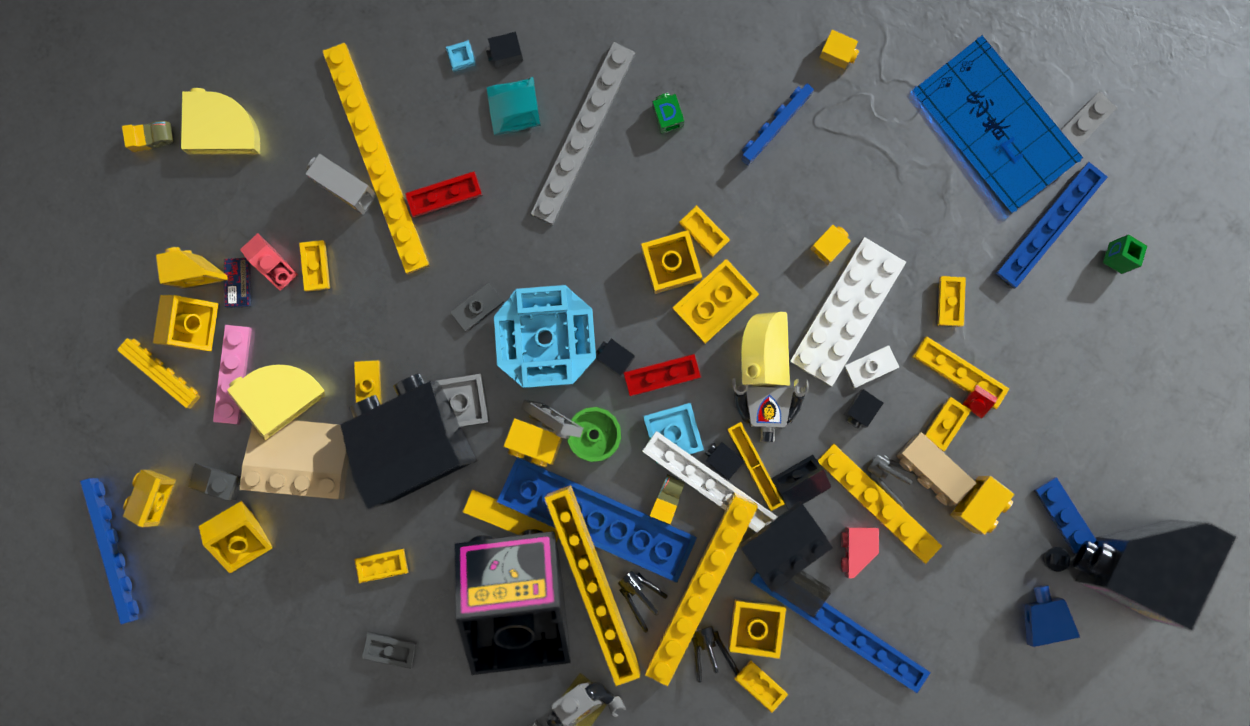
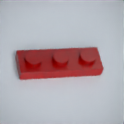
M475 171L405 193L413 218L483 196Z
M695 354L624 372L630 397L701 378Z

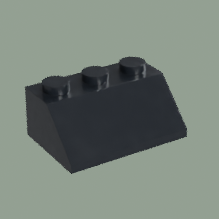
M801 501L739 545L771 592L833 549L824 532Z

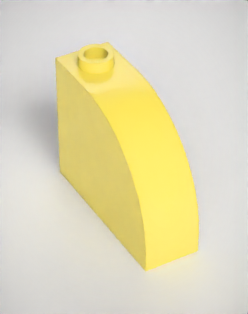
M192 88L191 92H182L181 149L187 154H260L258 128L251 115L239 103L224 94L207 92L201 88Z
M786 312L756 314L748 321L742 340V385L760 387L790 386Z
M270 365L259 368L244 378L241 376L236 378L229 384L230 388L227 389L229 396L265 441L325 397L324 389L311 375L299 368L288 365Z

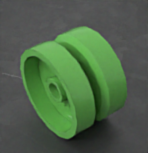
M598 407L585 408L576 413L571 421L583 427L581 437L570 436L567 439L572 452L581 459L590 462L604 461L611 457L619 448L621 428L616 417L609 411ZM597 430L599 437L591 439L589 433Z

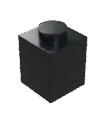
M516 31L488 38L489 47H485L489 62L494 61L496 68L523 61Z
M612 338L608 343L604 340L596 351L599 354L597 360L620 377L635 358L634 354Z
M862 389L843 415L848 417L847 422L855 428L859 429L860 426L867 428L884 403Z
M723 442L719 445L714 443L705 453L708 456L705 462L727 480L744 463V460Z

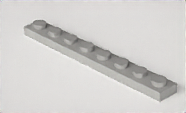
M613 42L534 205L531 216L551 225L554 224L635 56L634 51Z

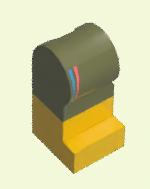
M156 121L137 126L132 124L122 126L125 147L132 152L160 148L174 142L171 123L168 121Z
M667 474L649 516L671 524L685 481Z

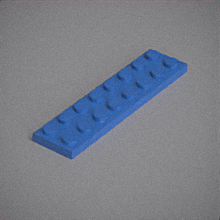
M516 458L499 495L498 503L556 528L545 497L548 493L571 485L594 546L678 583L696 542V536L524 459Z

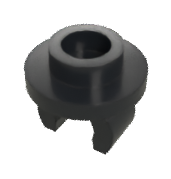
M1053 547L1046 552L1044 560L1050 570L1061 572L1070 565L1071 556H1069L1065 549Z

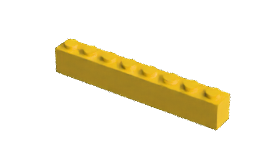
M570 485L548 493L545 501L615 685L618 686L640 678L641 668L572 486Z
M734 492L646 668V676L666 686L669 685L758 508L757 503Z

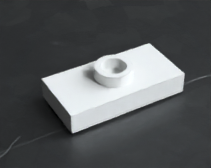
M888 345L845 365L844 368L853 387L856 388L899 368V365Z

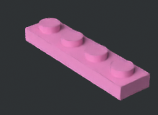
M225 325L213 422L240 425L241 410L229 396L227 389L230 388L229 384L240 376L242 378L246 376L252 330L250 327Z

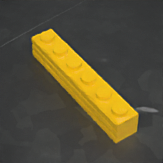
M127 338L117 350L185 408L191 409L200 399V396L197 395L198 391L193 387L189 388L185 385L187 382L181 377L177 378L174 375L175 372L169 367L166 369L163 366L164 363L158 358H153L151 356L152 353L148 349L141 348V343L136 339Z
M742 422L728 428L727 431L769 510L773 511L784 505V501L781 499L756 452Z

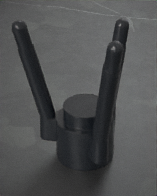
M631 570L618 582L621 587L619 591L625 597L643 631L647 633L648 628L629 593L632 597L636 594L654 615H658L659 612L640 591L643 588L642 584L664 599L668 595L646 580L640 572L636 575Z
M713 626L695 631V638L692 641L695 650L697 681L699 683L702 682L700 646L702 651L707 650L714 672H719L712 650L713 647H716L715 641L731 669L737 675L739 670L721 641L718 631L714 632Z

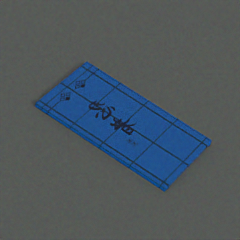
M983 35L912 90L1011 213L1016 212L1019 207L1083 159L1078 150Z

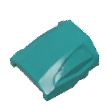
M533 77L518 82L487 87L494 135L519 132L541 126Z

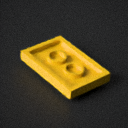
M725 259L672 309L700 340L706 344L759 296V293Z

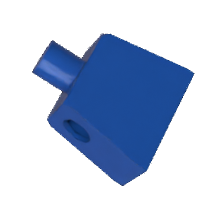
M1049 585L1035 587L1034 592L1037 602L1025 604L1027 645L1037 647L1080 638L1065 599L1059 597L1051 598Z

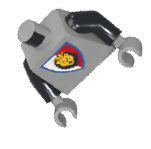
M732 379V386L735 391V408L742 420L749 423L750 427L760 428V442H775V428H786L787 424H791L802 408L804 397L809 391V382L806 381V386L800 388L798 387V379L794 381V392L793 388L737 386L735 379Z
M584 683L576 686L551 705L553 711L547 717L548 726H575L603 704H608L614 717L618 716L617 709L622 708L625 711L626 708L622 699L619 696L614 697L601 683Z

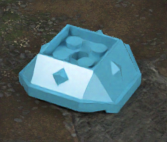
M566 285L515 289L510 298L494 316L497 366L523 388L573 385L596 360L593 310ZM549 332L552 334V340L549 344L544 345L539 342L541 333Z

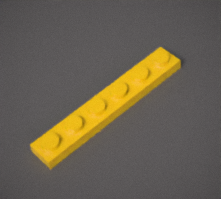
M832 444L817 460L826 472L924 564L942 547L934 537L835 444Z

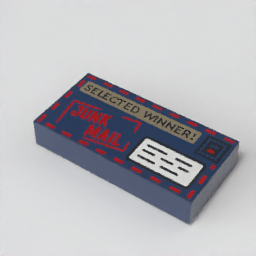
M246 258L224 259V274L227 275L228 279L224 281L225 307H251L250 262Z

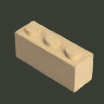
M922 432L914 435L896 455L900 459V465L908 472L913 471L919 477L917 479L918 482L927 489L931 488L937 494L936 498L945 506L958 505L976 484L971 477Z

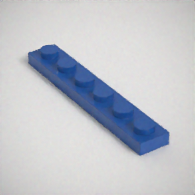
M1086 163L995 274L1013 289L1017 288L1108 176L1092 163Z
M98 478L82 480L80 483L120 624L138 620L139 607L131 595L132 583L125 574V558L121 552L119 553L117 546L119 537L116 530L112 528L110 521L112 519V512L104 500V485L101 481L99 482Z

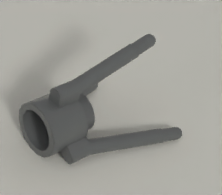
M877 454L867 471L872 473L870 478L877 482L897 504L903 507V502L880 477L885 479L888 474H891L909 485H912L913 482L892 469L894 466L907 471L899 462L893 461L885 455L882 457Z

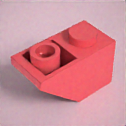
M258 233L240 249L246 259L280 291L298 275Z
M845 527V532L841 534V546L845 547V557L841 558V571L845 572V577L854 578L879 554V528Z

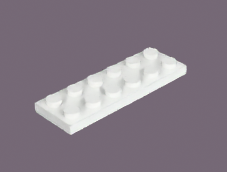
M864 237L789 362L832 387L906 264V261Z

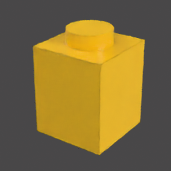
M831 30L819 58L846 69L849 62L854 63L859 53V50L855 49L858 41Z
M832 225L810 250L825 264L829 265L851 240L847 238L849 234L842 227L838 226L836 228Z

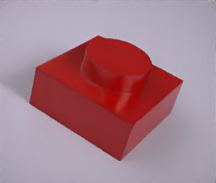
M976 385L963 400L962 405L982 419L994 406L997 397Z

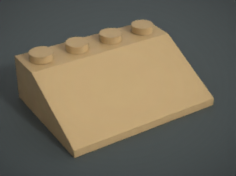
M293 420L265 441L252 425L242 464L239 490L344 499L348 455L341 426Z

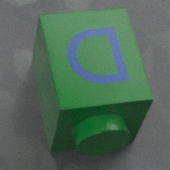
M661 94L656 97V100L652 101V108L661 134L684 127L685 120L676 94Z
M1129 234L1109 242L1103 263L1121 274L1142 266L1147 245Z

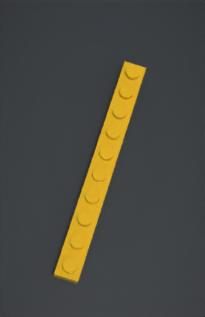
M342 43L323 51L324 57L406 274H410L430 266L348 47L346 43Z

